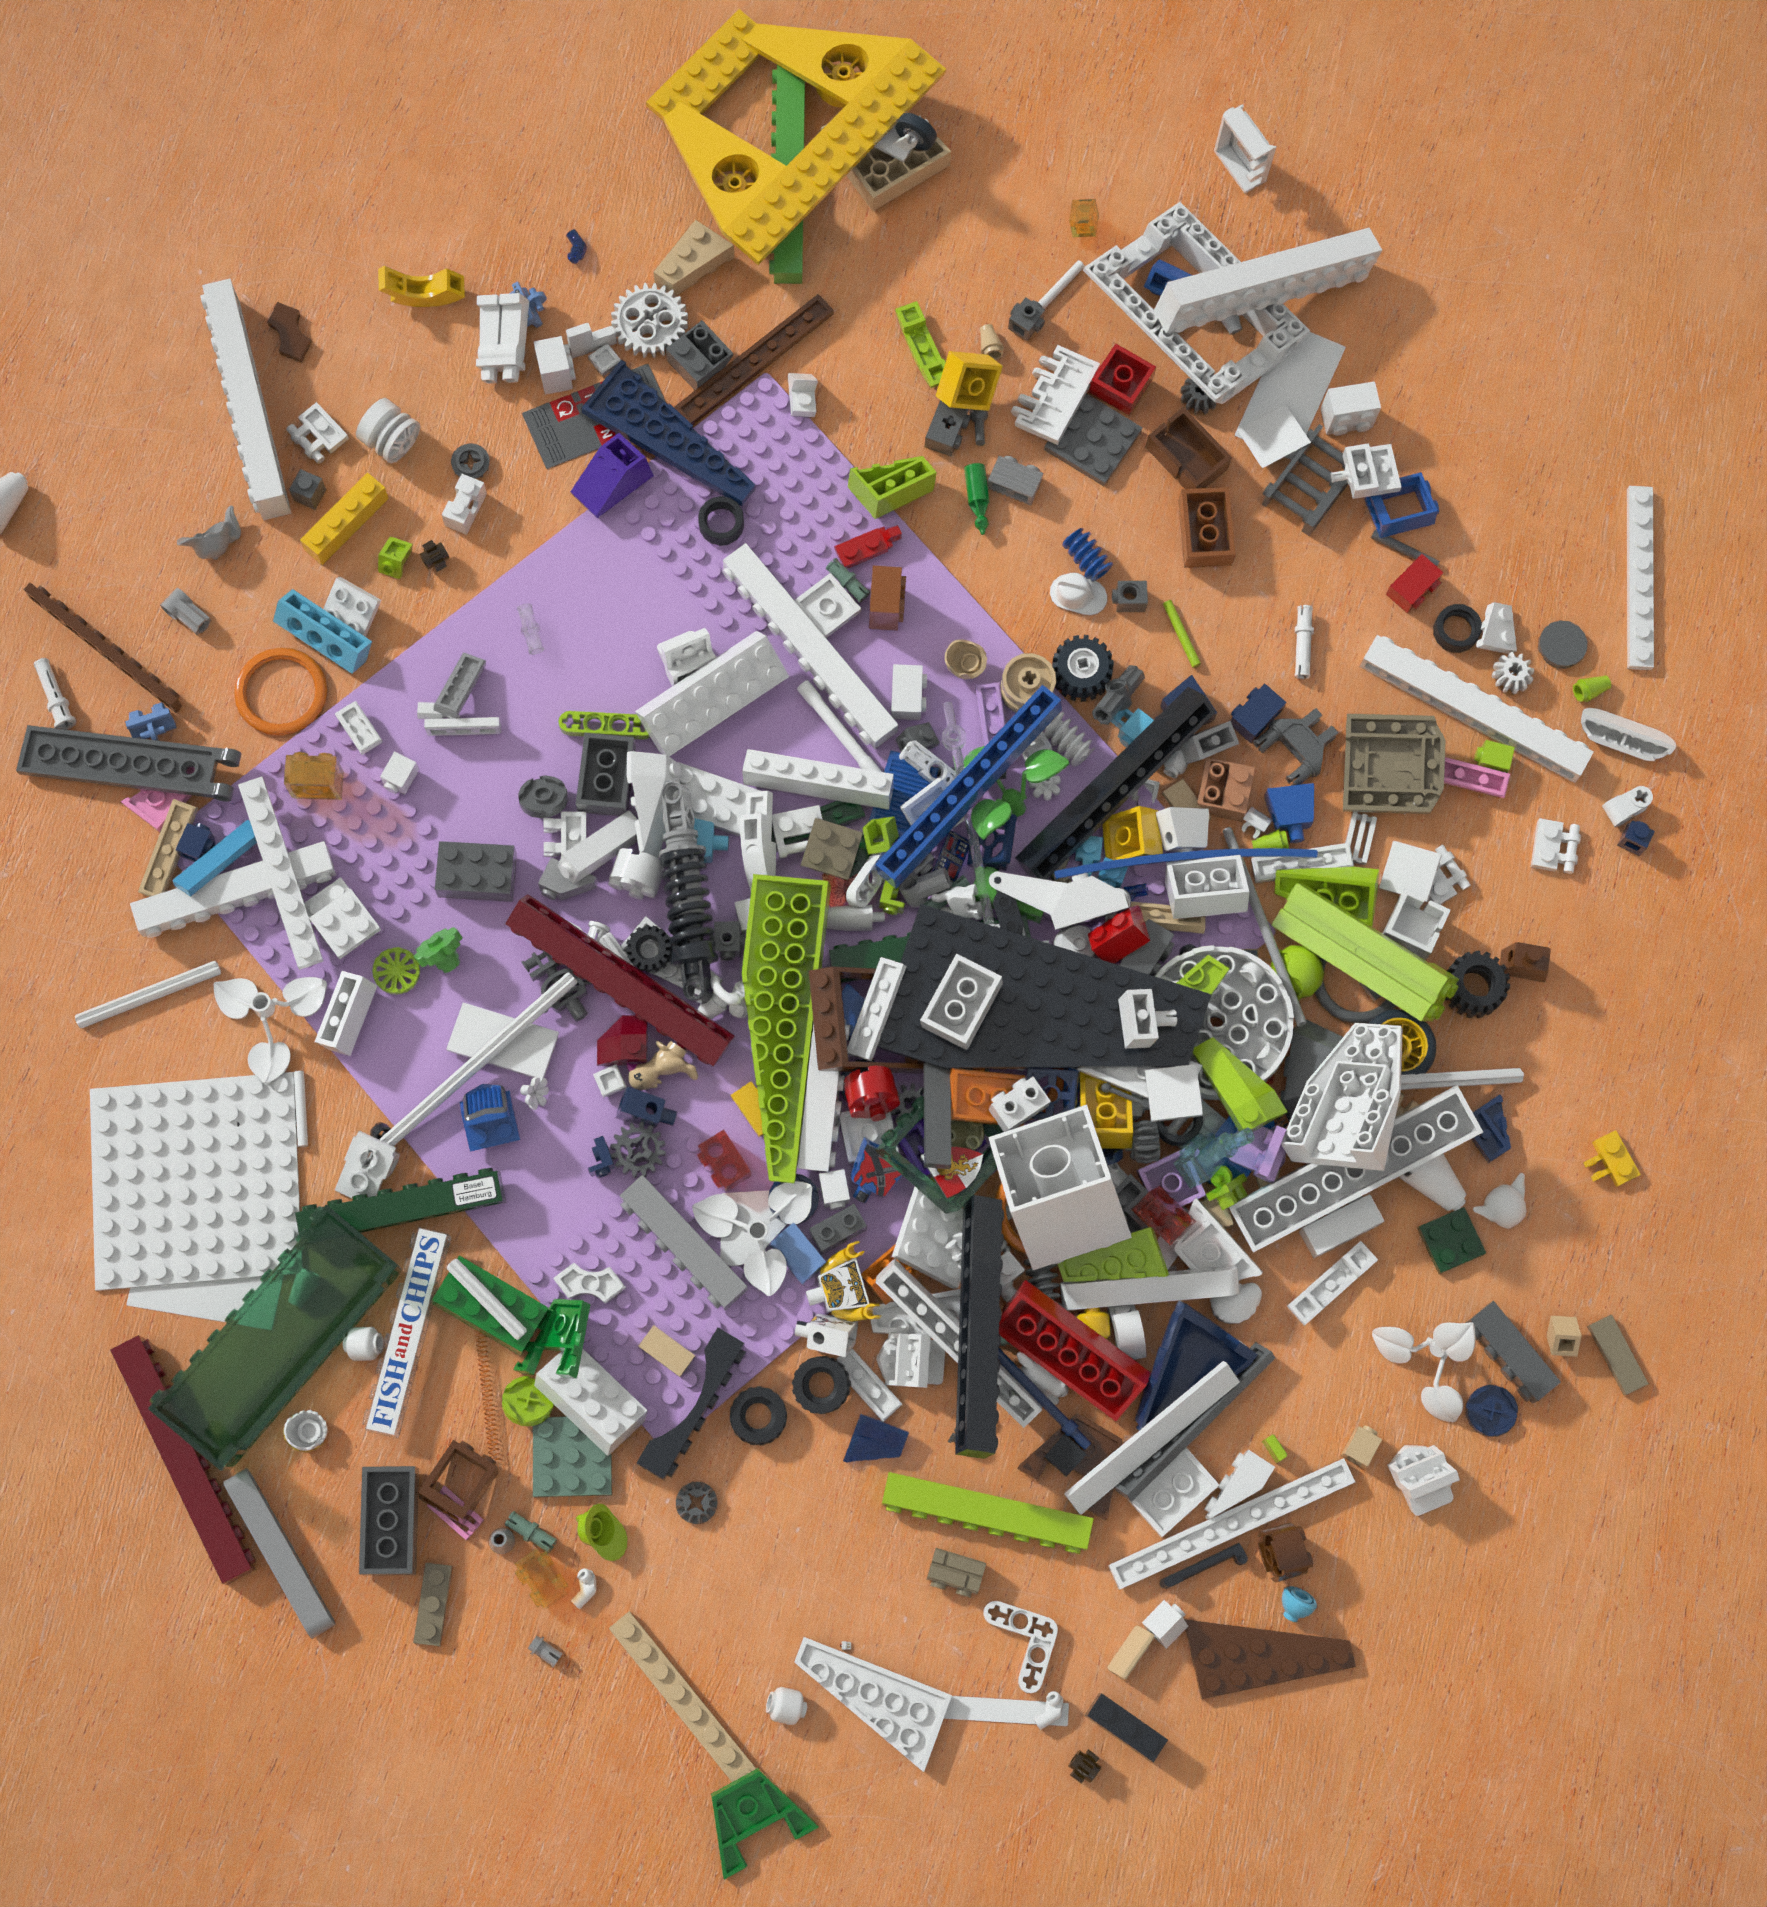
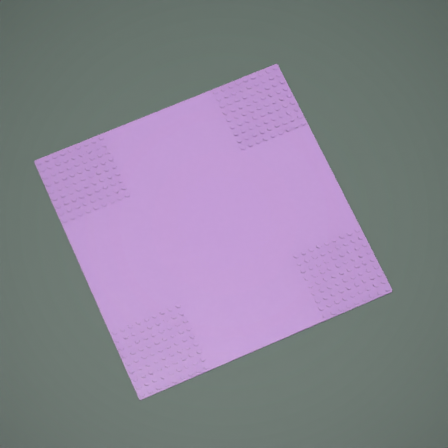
M768 373L762 374L693 428L701 436L704 435L708 439V443L715 450L721 451L724 454V458L733 467H738L755 483V491L744 505L740 506L743 510L744 528L736 541L722 546L711 544L704 539L699 530L698 514L702 505L713 497L723 495L655 457L648 463L654 474L651 479L599 518H596L589 510H586L231 786L234 788L230 802L213 799L197 811L192 825L200 823L209 827L215 837L214 841L218 844L246 820L250 821L238 784L263 777L287 851L292 852L324 841L333 862L336 876L331 877V880L325 883L314 882L308 884L305 889L300 890L304 903L341 877L381 930L339 959L312 924L324 962L299 970L275 898L269 899L267 897L261 899L259 903L249 907L244 905L236 907L233 912L228 914L218 913L282 992L289 982L298 978L316 977L327 982V989L321 1008L315 1014L304 1017L317 1034L342 971L362 976L376 984L372 974L373 964L380 953L388 948L400 947L415 955L417 953L416 949L423 941L430 939L434 933L445 928L449 930L455 927L463 937L460 941L461 945L456 949L459 954L460 964L454 970L444 973L436 965L429 966L428 964L425 967L420 965V977L417 984L410 991L403 994H389L377 986L351 1056L332 1051L394 1126L470 1059L446 1050L463 1002L517 1018L542 995L541 987L545 980L549 978L547 973L533 982L529 974L538 969L539 966L537 965L530 969V972H527L521 961H526L532 957L531 954L533 952L538 956L543 951L533 947L531 941L525 937L514 934L510 927L505 924L518 901L525 895L529 894L565 920L580 927L586 934H588L590 929L588 926L589 921L607 925L610 927V933L613 934L620 946L645 916L664 930L670 937L673 936L668 931V926L672 923L667 919V912L670 909L665 905L668 895L664 892V886L667 883L662 878L657 895L654 898L644 896L642 900L629 896V891L618 890L608 885L609 877L616 857L590 873V875L597 877L598 885L595 889L565 900L559 898L552 900L542 895L538 883L551 858L544 857V842L561 843V831L544 833L543 818L531 817L524 813L518 798L519 790L526 781L532 778L533 780L540 779L539 776L544 775L553 776L563 781L568 792V802L561 812H578L576 796L584 736H569L562 733L558 722L559 717L566 711L636 714V710L672 687L666 675L664 663L657 650L658 644L688 631L696 632L706 628L710 635L712 651L718 657L756 631L767 636L789 677L669 756L676 762L743 785L742 770L747 749L860 768L857 761L815 709L798 692V686L807 680L882 772L885 770L890 750L901 753L896 738L907 727L929 722L940 744L936 748L928 750L949 767L962 768L966 755L972 750L983 746L975 685L1000 682L1001 685L1002 674L1007 663L1012 658L1024 653L894 510L877 519L873 518L848 488L850 468H854V466L809 417L791 416L789 395ZM725 509L715 510L707 518L708 527L717 533L730 531L736 522L733 513ZM899 526L902 539L893 542V547L888 549L887 553L847 569L850 573L854 572L856 574V579L870 591V594L859 603L845 588L847 593L860 606L861 612L826 639L890 715L893 664L922 665V674H927V689H922V697H926V712H921L920 720L894 719L898 724V732L875 750L870 744L867 746L861 740L859 730L855 726L851 727L846 722L843 716L845 714L840 708L836 709L828 699V693L824 689L821 691L815 685L813 675L809 671L805 672L800 667L798 657L794 653L790 654L785 649L782 638L779 635L775 636L770 631L767 625L769 623L764 617L760 618L752 608V602L749 599H743L737 590V584L734 581H728L722 572L724 570L723 559L745 543L792 599L795 600L830 573L825 568L831 561L833 562L834 558H837L840 562L834 546L876 528L885 527L887 530L888 528ZM873 565L902 567V576H906L903 623L898 622V631L869 629ZM960 639L968 640L984 648L987 656L986 668L978 677L965 680L949 672L945 663V652L951 642ZM463 652L486 660V666L459 715L460 718L499 717L501 733L428 736L424 728V719H418L417 717L418 702H436ZM1054 688V694L1061 699V712H1064L1062 721L1064 722L1070 718L1071 722L1068 727L1072 728L1077 725L1078 729L1075 734L1084 733L1082 742L1090 739L1092 742L1089 749L1095 748V750L1078 766L1073 767L1071 765L1073 758L1069 759L1070 764L1055 775L1061 779V783L1057 785L1060 788V794L1057 796L1052 794L1051 800H1045L1043 794L1039 798L1034 797L1033 791L1036 788H1030L1026 778L1025 794L1027 799L1023 800L1026 805V811L1023 815L1017 817L1011 862L1008 864L1006 871L999 869V872L1031 877L1024 871L1015 857L1117 757L1056 688ZM1002 699L1005 723H1007L1016 712L1008 708ZM354 701L358 703L383 743L361 755L335 716L336 712ZM569 718L565 724L567 728H571L572 724H580L581 729H584V718L580 719L581 723H574L573 719ZM592 719L588 722L587 726L591 730H598L602 723L598 719ZM617 720L613 723L612 728L617 732L623 731L626 728V723L622 720ZM629 721L630 732H633V727H639L641 732H645L646 729L643 724L641 726H633V721ZM651 737L644 740L634 739L636 745L635 752L662 754L658 751ZM1051 744L1052 750L1064 757L1065 752L1059 753L1057 750L1059 744L1056 746ZM394 751L415 761L419 768L405 795L400 792L394 794L386 790L380 778ZM1023 754L1006 770V779H1000L1006 790L1013 788L1021 793L1022 772L1027 770ZM997 782L989 788L976 804L984 799L996 801L999 798L1002 800L1003 793ZM631 783L628 810L638 819L636 808L631 804V798L635 797L633 784ZM1142 785L1138 789L1137 796H1140L1138 801L1131 800V796L1114 814L1137 806L1159 811L1165 808L1156 798L1155 802L1152 803L1151 792ZM749 786L760 791L773 793L772 815L816 805L821 807L836 801ZM861 805L865 818L844 825V827L863 832L862 828L869 822L873 807ZM974 806L964 815L966 819L951 830V832L968 842L971 840L973 827L971 812ZM561 812L547 818L561 819ZM586 813V838L619 816ZM1102 825L1091 836L1103 837ZM716 828L715 835L729 836L728 851L714 850L713 862L706 863L707 868L700 871V874L708 876V882L701 884V886L710 890V894L703 897V900L711 902V908L704 910V913L713 916V920L705 923L703 927H712L713 929L714 922L738 921L734 902L751 897L744 869L741 837ZM996 829L998 835L1004 834L1005 830ZM948 833L930 852L934 856L932 865L934 868L931 872L938 870L937 867L941 857L947 859L945 866L942 867L946 870L950 862L956 864L941 855L943 848L946 850L945 847L949 837L956 838L955 836ZM993 833L986 839L987 846L992 844L994 840ZM1104 837L1100 862H1103L1105 858ZM955 839L954 844H957L954 851L951 849V852L958 858L964 859L962 866L956 864L959 866L956 877L958 879L964 875L970 885H973L979 867L967 865L969 849L968 851L966 849L965 853L957 849L958 846H961L959 845L960 841H963ZM439 841L514 845L517 852L513 902L439 898L435 892ZM663 841L661 850H663V849H665V848L667 847V846H666V842H664V841ZM638 842L628 848L633 849L631 854L639 855ZM256 843L218 875L263 861L258 844ZM998 843L993 849L992 857H995L1002 850L1003 843ZM1162 844L1163 854H1166V853H1176V852H1166V851L1164 850L1163 844ZM980 845V853L984 857L985 848ZM805 851L788 854L786 858L781 859L778 852H776L775 876L832 881L833 886L836 887L831 889L842 891L845 894V901L840 905V899L839 906L849 905L846 899V893L850 886L849 880H843L844 884L841 888L834 881L840 878L834 877L833 880L823 879V876L826 877L828 875L801 867ZM1076 851L1069 857L1070 860L1065 869L1082 866V861H1075ZM561 855L552 858L560 861ZM180 857L177 865L184 871L194 862ZM1166 862L1129 866L1127 868L1121 889L1129 893L1132 902L1170 905L1165 886ZM1100 871L1092 872L1091 876L1098 878ZM870 872L869 874V883L871 884L873 878L872 872ZM885 880L868 903V905H872V912H883V909L879 908V902ZM899 889L897 899L892 898L891 900L905 903L903 914L890 915L885 913V922H872V931L826 929L822 968L831 967L829 950H832L836 945L848 944L849 947L858 945L859 941L867 939L876 942L882 941L883 937L889 935H897V938L907 936V933L912 930L919 907L909 906ZM1248 902L1247 912L1205 916L1204 934L1168 930L1174 934L1171 942L1175 945L1165 963L1159 962L1162 964L1160 969L1178 956L1181 947L1187 944H1192L1197 948L1214 945V947H1234L1241 950L1259 949L1265 944L1250 902ZM984 906V913L980 920L994 917L995 920H998L995 909ZM1043 912L1040 924L1027 920L1031 938L1039 941L1049 940V944L1052 945L1054 938L1062 930H1055L1052 917L1046 912ZM1105 916L1079 923V925H1084L1094 930L1105 923ZM1269 923V926H1270V928H1271L1272 934H1273V936H1274V934H1275V929H1274V927L1271 926V924ZM710 936L704 937V940H709ZM740 949V957H735L734 960L725 961L719 957L717 962L710 964V970L723 980L721 986L728 993H732L735 983L743 981L744 949ZM391 953L390 956L394 961L395 953ZM401 954L400 961L406 956V954ZM385 957L381 960V962L389 964ZM546 957L540 960L543 965L549 962ZM409 960L406 965L413 964V960ZM1119 960L1115 964L1119 965L1122 960ZM559 965L558 967H556V970L560 971L562 969H568L569 967H567L566 965ZM377 967V971L386 970L384 968ZM409 970L407 972L415 974L416 970ZM644 970L641 971L698 1010L701 1004L687 999L683 994V988ZM386 976L379 977V981H383ZM405 977V982L410 984L412 982L411 979ZM872 980L842 983L841 988L843 990L849 984L866 999ZM392 981L386 985V988L391 987ZM397 982V989H402L400 982ZM593 984L585 986L587 995L579 999L588 1012V1015L582 1020L575 1022L567 1008L559 1013L550 1008L547 1013H543L532 1023L559 1032V1037L544 1077L548 1081L545 1087L549 1088L548 1094L543 1095L547 1100L545 1106L538 1104L536 1110L529 1108V1105L525 1103L526 1095H522L520 1092L523 1085L531 1084L532 1077L486 1064L410 1131L404 1139L437 1178H443V1182L453 1180V1175L468 1173V1176L478 1175V1170L492 1167L493 1171L501 1172L506 1203L465 1212L543 1305L550 1307L554 1299H568L553 1278L571 1264L575 1263L581 1269L588 1272H599L608 1267L613 1270L626 1289L605 1304L598 1297L588 1294L578 1295L570 1300H583L591 1304L583 1349L648 1410L645 1422L642 1425L654 1439L679 1425L696 1405L705 1380L706 1359L704 1349L717 1327L744 1342L745 1347L743 1350L746 1351V1354L739 1365L736 1363L730 1370L733 1374L731 1380L726 1387H720L716 1394L720 1396L719 1400L712 1410L707 1409L703 1416L704 1418L709 1416L801 1338L795 1336L797 1321L811 1322L817 1314L828 1315L830 1312L826 1311L824 1302L810 1306L806 1296V1291L819 1287L817 1277L820 1275V1271L802 1285L787 1267L785 1278L779 1289L773 1295L767 1296L747 1280L744 1274V1264L729 1267L745 1283L748 1290L726 1311L721 1306L716 1309L707 1299L710 1294L704 1288L699 1290L690 1281L692 1275L686 1269L682 1272L673 1263L672 1260L675 1257L669 1250L664 1253L655 1243L657 1238L654 1234L650 1232L647 1235L637 1224L640 1219L634 1213L629 1216L620 1206L623 1202L620 1195L642 1173H638L636 1178H633L631 1171L624 1175V1167L622 1166L618 1169L615 1167V1169L611 1170V1174L605 1177H591L588 1168L602 1163L601 1161L596 1162L592 1151V1147L596 1146L594 1139L604 1136L610 1154H613L616 1151L612 1150L610 1145L617 1144L613 1136L615 1134L621 1136L620 1128L624 1127L626 1130H629L631 1123L615 1118L625 1090L603 1099L593 1074L611 1067L597 1066V1040L622 1015H635L627 1007L619 1006L614 1001V998L608 994L597 991ZM727 1005V1010L711 1019L735 1035L722 1058L714 1067L702 1063L697 1058V1055L690 1050H685L687 1053L683 1060L696 1067L698 1073L697 1080L691 1079L686 1073L682 1072L671 1075H659L657 1079H660L662 1084H657V1088L642 1091L665 1099L664 1108L677 1111L673 1126L659 1122L658 1126L653 1130V1134L656 1132L661 1133L658 1141H665V1146L660 1149L666 1151V1156L659 1157L663 1162L662 1166L655 1164L656 1172L646 1171L647 1177L645 1178L719 1257L721 1237L711 1236L701 1228L695 1219L692 1209L693 1204L716 1194L769 1191L774 1183L769 1181L764 1135L761 1137L757 1136L730 1097L731 1094L751 1081L756 1088L757 1085L748 1016L745 1018L733 1016L729 1012V1005ZM649 1022L648 1062L660 1050L656 1045L657 1041L662 1042L665 1046L670 1041L677 1045L674 1039L660 1034L656 1027ZM876 1048L872 1059L883 1063H905L904 1056ZM848 1054L849 1062L862 1060V1058ZM617 1066L626 1088H633L629 1083L627 1066ZM989 1069V1072L1025 1075L1027 1080L1028 1069L1023 1071L1017 1069ZM892 1073L897 1091L901 1094L900 1087L903 1084L906 1086L907 1091L910 1090L912 1083L915 1084L916 1092L921 1087L924 1088V1073ZM1048 1076L1038 1081L1042 1089L1048 1085ZM481 1084L501 1085L505 1088V1091L510 1090L521 1140L470 1152L461 1115L460 1102L463 1101V1096L467 1092ZM1049 1087V1088H1047V1089L1045 1090V1094H1046V1095H1047L1048 1092L1050 1091V1088H1051V1087ZM839 1091L838 1098L839 1101H842L841 1112L849 1111L848 1103L842 1097L841 1091ZM1078 1092V1101H1080V1092ZM1062 1099L1055 1104L1054 1114L1063 1110ZM914 1101L910 1103L904 1102L906 1103V1109L914 1108ZM646 1108L647 1113L654 1114L652 1109ZM899 1114L891 1115L895 1137L897 1133L907 1128L905 1127L906 1119L903 1118L900 1123L896 1122ZM1040 1119L1027 1120L1026 1122H1024V1125L1036 1122ZM910 1120L909 1126L914 1124L913 1120ZM633 1123L635 1128H639L638 1124ZM982 1124L987 1144L976 1150V1152L983 1154L982 1163L976 1178L968 1186L965 1197L998 1170L988 1137L1004 1132L999 1125ZM840 1125L838 1141L833 1142L832 1152H836L835 1167H830V1172L845 1170L850 1203L845 1204V1208L855 1204L867 1225V1229L865 1232L821 1255L809 1234V1228L843 1209L830 1210V1207L824 1208L819 1174L825 1172L798 1169L797 1166L796 1174H802L811 1179L815 1186L820 1189L818 1190V1208L814 1215L806 1222L796 1226L825 1261L833 1254L846 1248L848 1244L859 1241L860 1243L854 1246V1251L856 1253L864 1251L862 1256L856 1258L860 1273H862L896 1244L914 1187L922 1186L928 1190L931 1179L929 1178L924 1182L920 1180L898 1142V1155L907 1159L908 1169L886 1196L881 1197L872 1192L867 1202L862 1203L853 1197L858 1184L854 1183L850 1176L854 1163H848ZM640 1134L632 1135L629 1138H637L640 1136ZM650 1140L648 1149L655 1153V1144ZM642 1145L639 1148L633 1147L634 1155L638 1152H644ZM622 1147L621 1155L626 1161L628 1151ZM613 1159L614 1165L616 1164L618 1159ZM640 1162L637 1163L636 1166H642L647 1164L648 1162ZM787 1224V1225L780 1231V1233L783 1232V1231H784L788 1226H790L791 1224ZM770 1244L765 1248V1251L772 1249ZM653 1325L696 1356L681 1377L674 1374L638 1347Z

